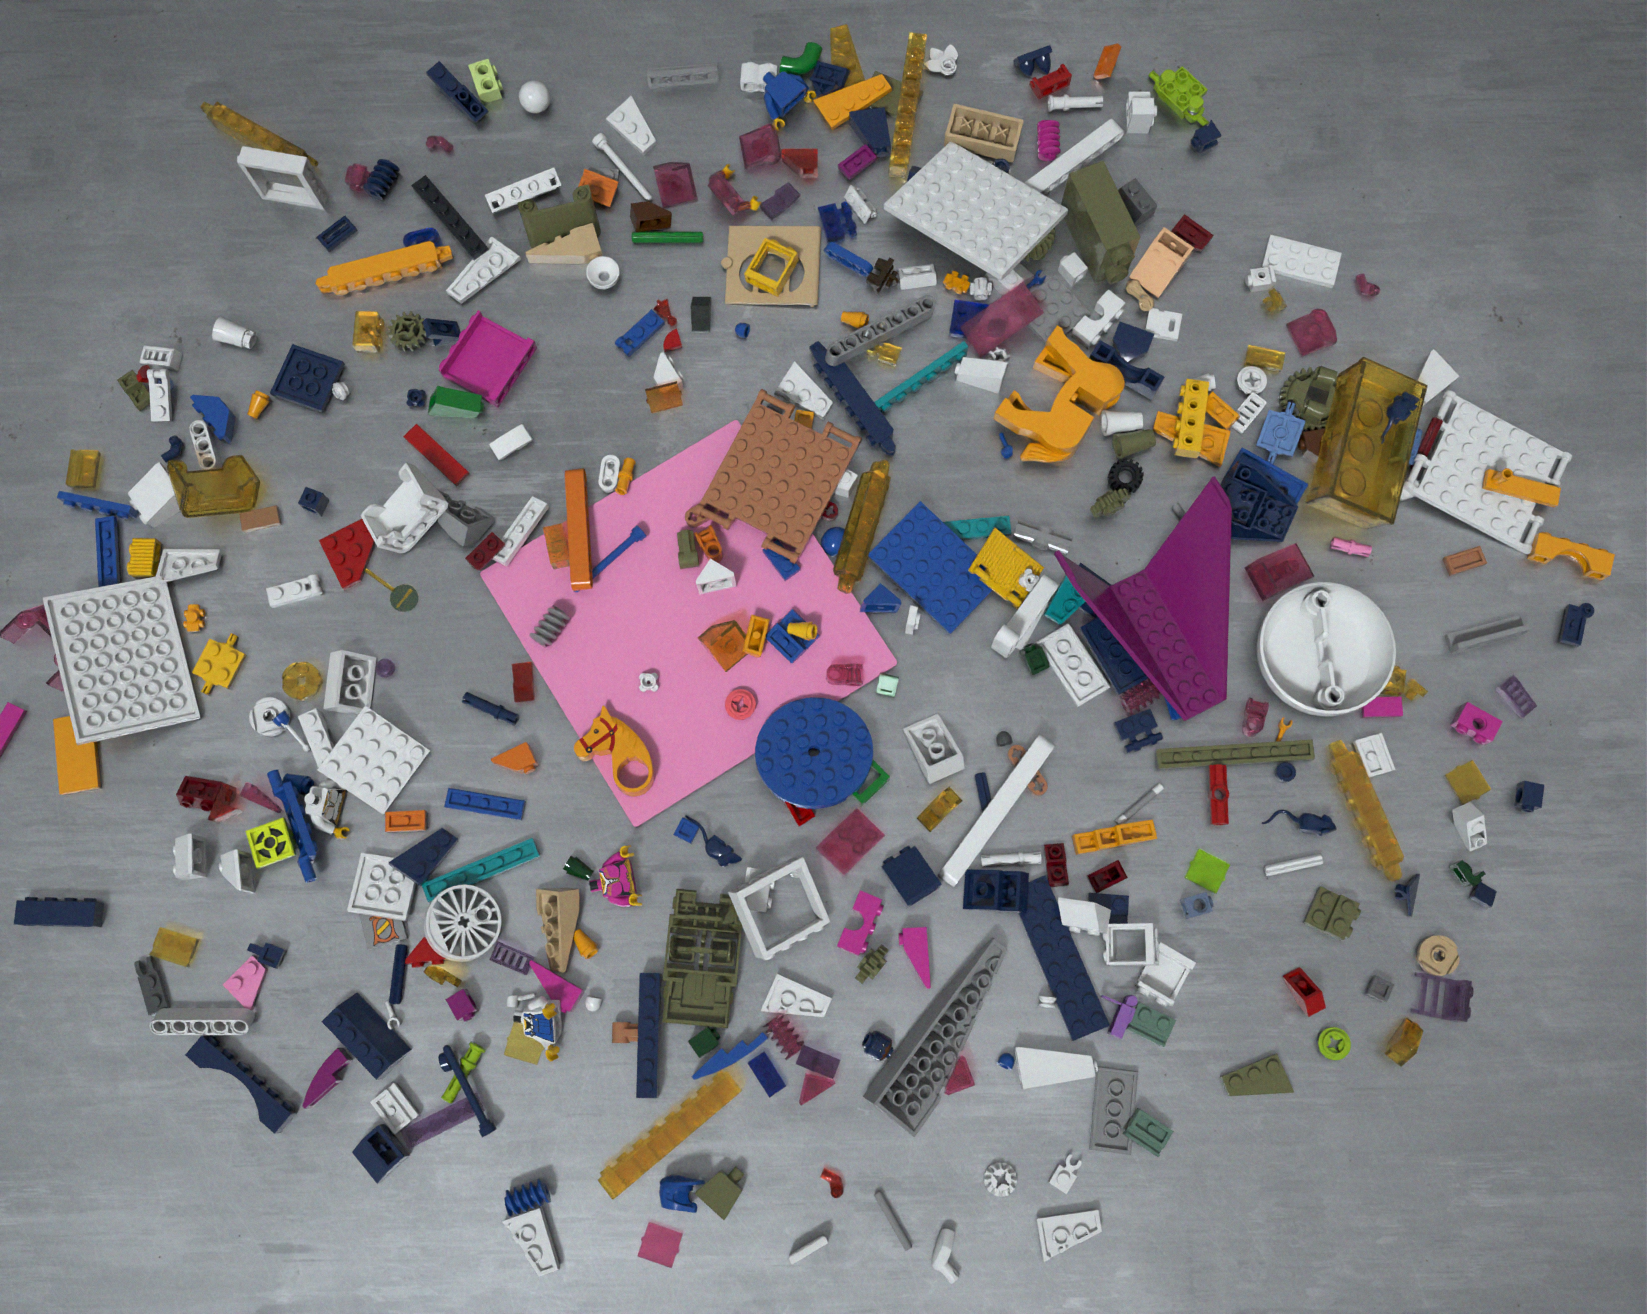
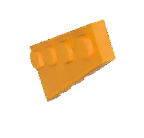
M1158 411L1152 430L1173 442L1174 437H1177V431L1174 429L1176 420H1179V417ZM1204 424L1199 456L1221 467L1231 431Z

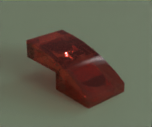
M532 662L512 664L514 701L535 700Z

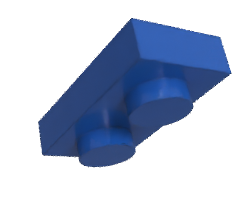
M778 539L773 542L783 547V545L780 543ZM763 549V553L784 581L800 571L797 563L790 562V559L770 549Z

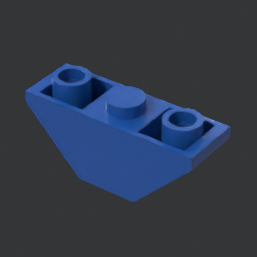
M190 396L194 402L192 404L194 409L199 414L201 412L204 414L202 419L209 427L213 426L216 429L213 433L220 441L224 439L229 444L232 441L236 417L219 397Z

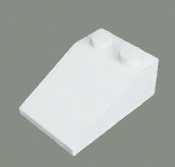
M938 714L903 728L910 747L929 784L965 769L963 755Z

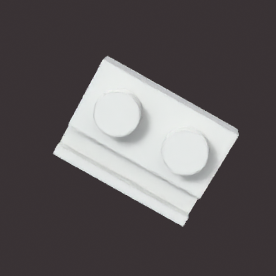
M1382 733L1353 741L1366 779L1396 770Z
M393 1083L370 1102L394 1135L420 1115L397 1083Z

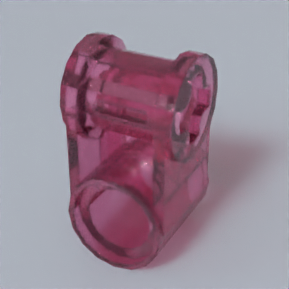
M831 665L827 669L826 680L831 685L861 686L863 685L861 680L863 665ZM837 671L840 677L833 679L830 676V672Z
M1248 698L1242 724V731L1246 736L1254 737L1263 730L1269 702L1261 703L1254 701L1253 698ZM1249 723L1255 724L1257 730H1252L1249 727Z

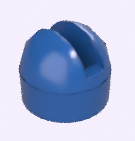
M747 323L737 324L735 327L736 334L746 339L750 332V325Z
M1009 1053L1002 1054L997 1061L999 1066L1010 1071L1015 1063L1014 1057Z

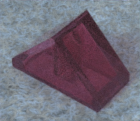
M962 1055L959 1056L943 1092L946 1095L975 1085L967 1061Z
M805 1073L799 1100L800 1105L802 1106L836 1084L833 1079Z

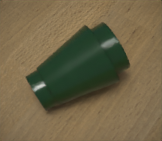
M570 856L563 870L567 871L566 874L587 881L594 872L577 856Z

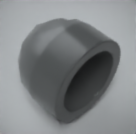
M1001 731L996 737L998 747L1013 743L1012 737L1008 732Z

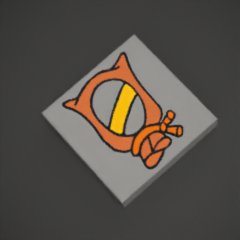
M359 914L367 950H373L408 939L404 921Z

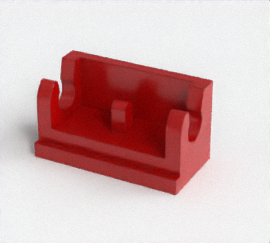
M1061 64L1060 68L1039 79L1033 77L1029 85L1039 100L1069 86L1072 74L1069 73L1064 64Z

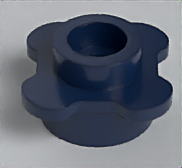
M410 389L407 394V405L409 407H423L425 405L424 397L426 392L424 390Z

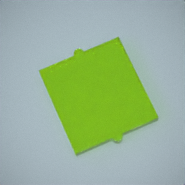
M1198 849L1193 861L1189 862L1190 867L1184 878L1217 894L1221 883L1225 881L1224 877L1230 864Z

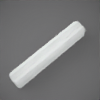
M1321 854L1266 865L1264 871L1266 876L1277 875L1323 864V858Z

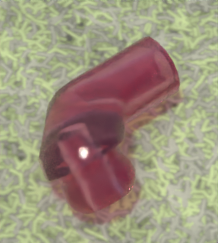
M431 135L427 138L426 146L430 149H434L435 145H439L448 153L453 150V145L442 136Z
M1365 274L1356 276L1361 293L1369 296H1376L1380 293L1379 286L1367 282Z

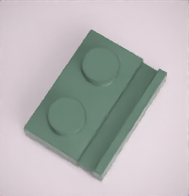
M1138 1002L1133 1019L1126 1029L1161 1047H1165L1176 1020Z
M1137 1108L1127 1125V1129L1122 1134L1159 1157V1153L1164 1149L1174 1131Z

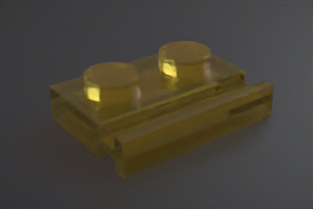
M71 449L65 485L77 488H96L101 453L97 450L77 451Z
M160 927L153 943V949L149 955L189 967L190 960L193 958L200 939Z

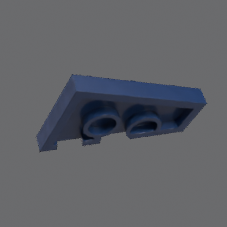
M441 828L391 860L389 865L421 887L457 844L458 838Z

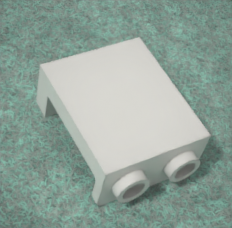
M1159 942V966H1144L1134 985L1138 987L1137 991L1143 995L1149 996L1150 994L1156 998L1155 1001L1164 1007L1167 1005L1172 1006L1190 970H1193L1196 962Z

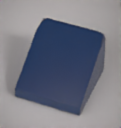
M1480 882L1474 887L1469 898L1485 908H1491L1497 891Z

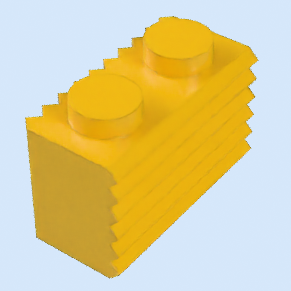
M133 538V542L129 545L130 562L127 563L129 575L135 579L156 577L160 561L161 542L156 538Z

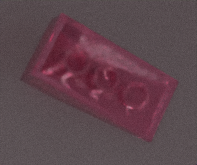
M1021 282L961 325L960 329L978 355L982 357L1044 312L1024 282Z

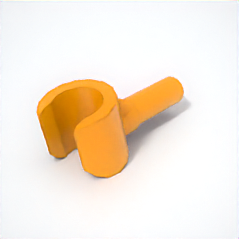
M1285 717L1279 721L1278 727L1280 730L1276 742L1282 740L1285 731L1292 726V720L1289 721L1288 726L1283 723Z

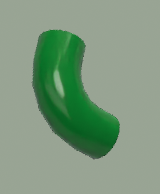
M808 42L800 57L783 56L779 73L786 72L787 74L798 76L807 74L816 67L823 50L822 47L817 43Z

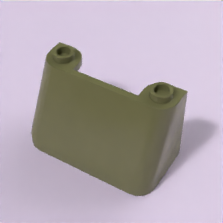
M589 184L577 187L574 190V202L538 210L536 203L531 199L517 203L531 248L543 243L550 244L555 241V237L560 235L563 238L570 234V230L591 223L594 225L597 238L600 236L601 228Z

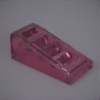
M249 782L245 783L240 793L241 797L274 812L281 813L282 809L258 787Z

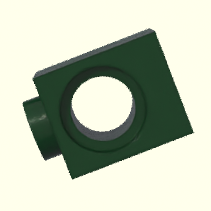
M706 1027L691 1038L688 1043L697 1056L702 1058L721 1044L718 1041L721 1037L715 1028L711 1030L710 1027Z

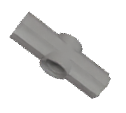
M1019 520L1013 535L1015 538L1032 543L1038 549L1060 550L1061 553L1066 555L1073 539L1055 533L1047 526L1040 525L1037 527Z

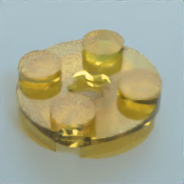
M308 662L292 663L282 674V688L288 696L295 700L307 701L317 694L323 683L319 670ZM299 677H306L304 685L298 686Z

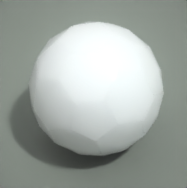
M531 80L521 87L519 101L526 111L541 113L548 108L551 95L544 83Z

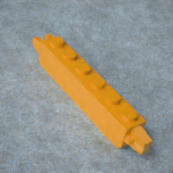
M427 241L331 266L327 270L328 275L317 278L315 284L321 293L334 292L336 295H345L354 290H364L366 287L380 286L385 282L399 281L404 277L417 276L427 271H436L442 268L441 263L453 259V254L450 246L436 247L433 242Z

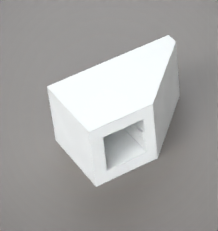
M664 352L659 355L653 378L658 390L666 399L684 388L682 383L684 378L680 371L676 372L673 368L675 364L671 357H666Z
M1471 802L1453 809L1454 825L1467 850L1471 852L1486 845L1487 837L1484 814Z

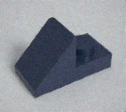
M426 318L423 321L426 336L433 339L435 346L459 340L460 330L457 321Z

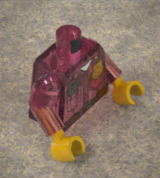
M730 164L710 175L707 186L732 215L749 209L758 210L762 202L757 201V196H753L750 202L744 201L726 180L735 172V170L729 169Z

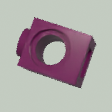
M462 989L445 999L457 1021L464 1020V1022H467L475 1017V1012L479 1011L467 989Z

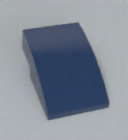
M967 869L965 872L963 909L1027 913L1029 873L1023 871Z

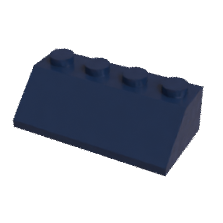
M358 992L338 1005L321 1021L376 1080L383 1079L412 1050L393 1029L388 1028L387 1022Z

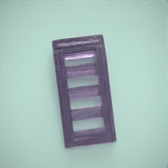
M1514 675L1495 688L1521 719L1537 707ZM1511 685L1512 689L1508 691L1507 688ZM1516 691L1518 694L1513 698L1512 694ZM1522 697L1523 700L1518 704L1516 701ZM1527 703L1529 706L1522 710L1521 707Z
M497 941L489 960L527 975L530 968L529 962L534 959V956ZM503 948L504 951L500 960L496 959L500 949ZM508 951H511L508 962H504ZM518 954L519 957L515 966L511 965L515 955ZM523 957L527 958L523 968L520 969L519 966Z

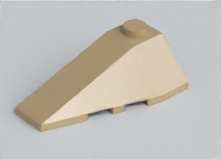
M536 889V909L538 915L542 916L544 926L541 927V931L545 933L547 938L545 949L549 967L552 971H566L580 909L579 889Z

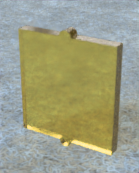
M1473 760L1462 766H1456L1455 770L1444 775L1462 805L1474 799H1479L1481 795L1491 790Z
M514 1022L510 1036L507 1037L508 1042L504 1055L538 1065L541 1052L545 1048L535 1039L525 1036L523 1025Z

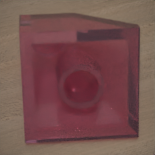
M668 162L653 166L663 207L698 199L690 163Z

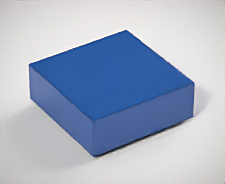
M682 817L673 835L692 844L699 827Z

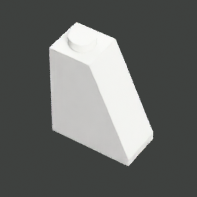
M1433 349L1424 359L1409 394L1419 398L1415 405L1422 409L1452 385L1459 375Z
M963 357L962 362L957 363L954 372L957 374L956 381L999 394L1007 363Z

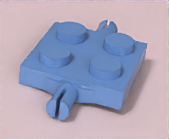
M1288 402L1285 412L1269 410L1256 447L1270 452L1267 461H1271L1273 465L1277 455L1294 456L1306 421L1292 415L1295 403H1292L1291 406V402Z

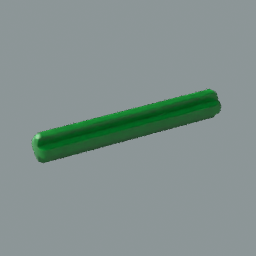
M632 232L631 236L633 243L703 242V232Z

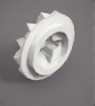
M1248 366L1239 372L1236 383L1239 385V390H1243L1245 394H1251L1252 392L1257 394L1261 393L1266 387L1267 377L1260 368ZM1250 376L1252 380H1256V382H1254L1253 387L1250 382H1247Z
M1003 1162L994 1163L989 1166L984 1175V1183L987 1190L999 1197L1010 1195L1017 1184V1176L1014 1169ZM993 1174L996 1176H1001L1002 1174H1004V1179L1009 1184L1007 1185L1001 1183L1000 1186L998 1185V1187L996 1188L998 1181L995 1179Z

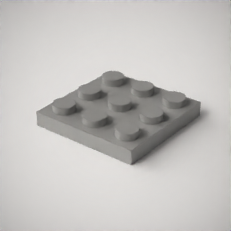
M1053 275L1013 307V311L1045 345L1048 337L1057 325L1067 335L1085 315L1088 318L1091 316L1089 310L1056 275Z

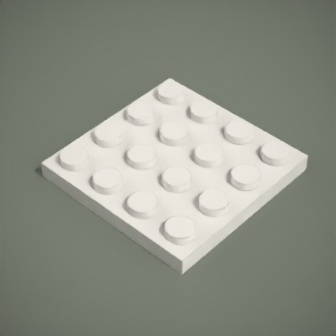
M364 706L317 770L381 814H384L430 750L370 708Z

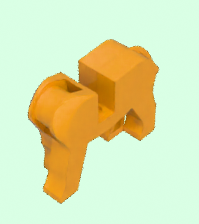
M1057 325L1048 337L1044 349L1033 365V369L1065 383L1055 398L1051 411L1031 410L1023 402L1019 393L1014 390L1008 399L1005 398L995 411L993 418L1017 435H1023L1031 439L1033 443H1029L1020 455V460L1023 462L1052 463L1070 459L1078 450L1094 419L1092 415L1076 406V402L1100 416L1103 410L1110 409L1118 402L1125 385L1124 377L1117 367L1089 359L1075 343L1066 337L1062 328Z

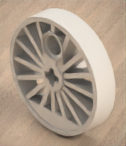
M472 885L453 886L440 892L430 902L424 916V933L429 945L440 956L457 962L471 961L484 955L495 944L501 929L500 910L492 896L483 889ZM454 890H461V910L453 893ZM466 890L474 891L465 910ZM446 893H449L455 911L441 898ZM479 893L484 896L485 899L476 908L471 910L477 894ZM436 901H438L451 915L433 908ZM489 901L493 908L490 909L484 904ZM483 910L486 913V919H478L477 911ZM493 912H495L496 920H490ZM434 914L449 919L450 921H436ZM460 918H462L463 921L469 919V922L465 925V928L463 925H458ZM438 925L450 926L440 930ZM496 925V931L494 933L479 926ZM452 930L445 938H443L442 933ZM474 930L493 937L490 944L488 945ZM456 934L448 951L446 942ZM465 935L473 953L470 956H465ZM471 935L485 948L479 953L477 952ZM460 936V956L452 955V952Z

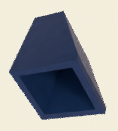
M916 846L903 848L899 851L901 855L896 858L893 856L883 861L884 865L881 866L883 873L906 909L933 893L942 885Z

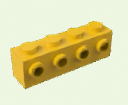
M1186 379L1184 385L1180 386L1179 396H1182V400L1177 406V413L1180 415L1179 420H1176L1174 429L1177 431V437H1174L1172 448H1175L1174 455L1197 459L1201 452L1209 382Z

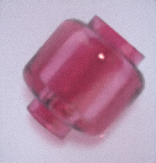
M353 163V166L347 168L345 183L350 186V190L360 192L361 189H364L363 185L367 183L370 172L366 166Z

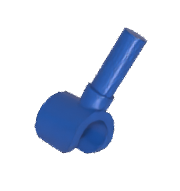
M1038 270L1034 279L1022 288L1024 292L1035 284L1041 285L1044 283L1046 276L1043 278L1038 277L1042 270Z
M1000 433L999 436L1004 446L1000 451L1002 456L1007 459L1013 455V448L1011 445H1008L1004 434Z

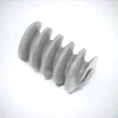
M554 605L555 609H547L550 615H543L545 621L539 620L538 623L541 628L534 627L537 634H529L533 640L545 648L546 644H553L550 638L557 639L554 632H562L559 625L566 626L563 620H570V617Z

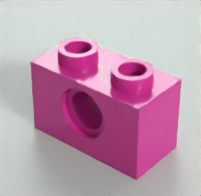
M1466 702L1460 706L1451 726L1458 733L1467 734L1472 737L1476 743L1486 745L1494 740L1503 721ZM1473 721L1477 722L1478 729L1474 728Z

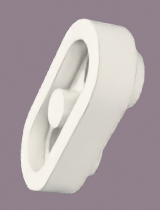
M607 455L601 461L598 483L601 490L607 493L615 491L619 480L618 474L621 464L615 455ZM610 464L615 465L613 468H608ZM608 481L612 482L610 486H606Z

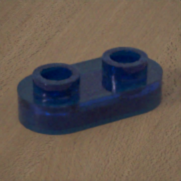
M425 228L407 233L403 238V244L405 247L412 246L413 242L420 244L429 241L430 238H434L431 242L437 246L440 242V235L434 228Z

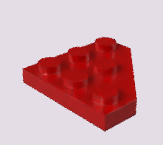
M360 519L319 540L343 590L362 581L366 564L369 563L373 552L372 548L375 542L363 519Z

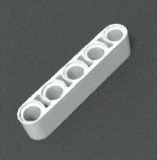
M163 1008L158 1010L149 1028L156 1035H244L248 1032L255 1019V1015L252 1010L247 1008Z

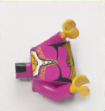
M631 845L622 846L620 851L613 854L603 863L602 868L599 869L600 879L589 881L591 892L602 890L604 898L620 907L642 906V903L637 902L638 897H642V894H637L632 863L627 858L634 856V853H628V848Z

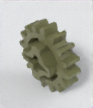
M410 311L409 315L403 312L402 317L396 315V321L391 319L393 325L388 326L390 332L387 334L397 349L402 347L405 352L408 348L414 351L415 346L420 349V343H426L424 337H427L423 326L424 318L421 319L419 314L414 316L412 311Z
M1126 488L1118 491L1109 490L1096 499L1097 502L1091 506L1090 510L1095 518L1103 515L1111 516L1125 507L1124 504L1130 500L1131 496Z
M882 944L876 951L871 948L857 966L860 972L855 979L861 984L868 977L873 980L887 962L884 956L889 950Z

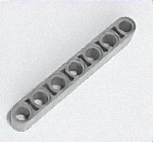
M925 295L832 342L827 348L825 355L826 363L831 366H837L929 319L934 312L936 300L930 295Z

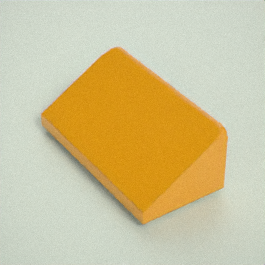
M751 614L742 652L756 658L761 657L770 619Z

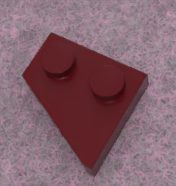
M1185 214L1171 230L1176 236L1194 247V251L1200 252L1203 251L1214 236Z

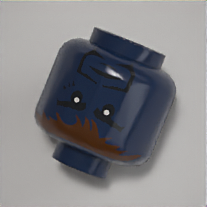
M880 1031L867 1033L862 1042L864 1053L877 1061L889 1058L893 1052L891 1038Z

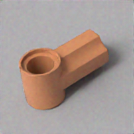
M612 1022V1043L638 1042V1024Z

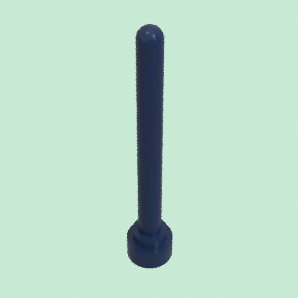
M445 1045L443 1052L480 1123L478 1125L480 1130L478 1131L483 1138L497 1130L494 1122L491 1123L490 1119L487 1120L451 1047Z

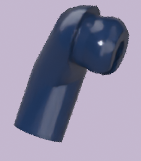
M174 435L169 438L170 450L161 455L166 463L181 453L183 442L178 436Z

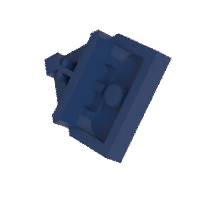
M817 61L813 75L809 77L815 88L816 96L819 98L843 88L850 70Z
M1119 322L1112 340V346L1117 350L1119 356L1128 363L1136 358L1144 357L1149 350L1154 333Z

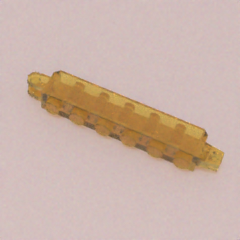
M203 102L200 106L202 111L207 114L206 117L216 128L251 148L307 157L312 166H318V161L307 155L305 150L221 103L216 102L212 106Z
M887 460L872 463L870 471L863 472L859 480L833 568L834 575L839 577L837 589L845 594L851 593L855 582L861 581L875 530L879 523L886 493L889 489L891 477L888 476L890 463Z
M1342 740L1335 741L1328 745L1332 757L1329 761V768L1332 774L1336 775L1339 791L1344 793L1347 809L1350 812L1352 811L1355 818L1354 825L1363 836L1362 843L1371 854L1370 860L1372 865L1377 870L1382 869L1389 882L1398 881L1402 877L1398 863L1403 861L1404 855L1358 753L1354 751L1349 752Z

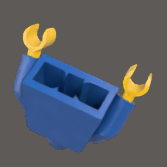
M768 72L763 77V81L767 84L764 95L765 105L770 118L774 119L772 127L776 131L779 130L777 122H780L781 127L785 126V122L779 119V115L783 117L803 98L806 103H811L812 100L809 98V95L812 98H816L815 91H809L808 85L801 76L781 72L775 77L772 73Z

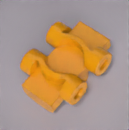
M952 271L951 274L947 273L943 281L945 288L948 290L953 289L957 294L967 293L970 287L969 277L962 275L961 278H958L959 273L957 271Z
M198 604L188 605V610H184V617L187 621H184L183 626L187 629V632H198L200 628L205 627V621L200 620V617H205V609H200L201 606Z

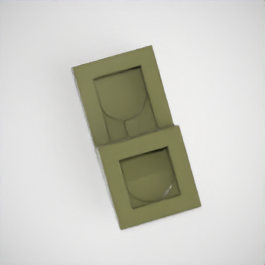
M132 369L117 379V381L136 408L141 411L150 405V394L146 386L142 382H138L137 374Z

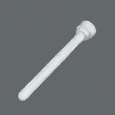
M603 133L596 135L592 140L595 147L604 150L646 201H651L652 195L610 148L607 137Z

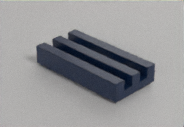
M343 216L319 234L317 239L330 252L358 230L346 216Z

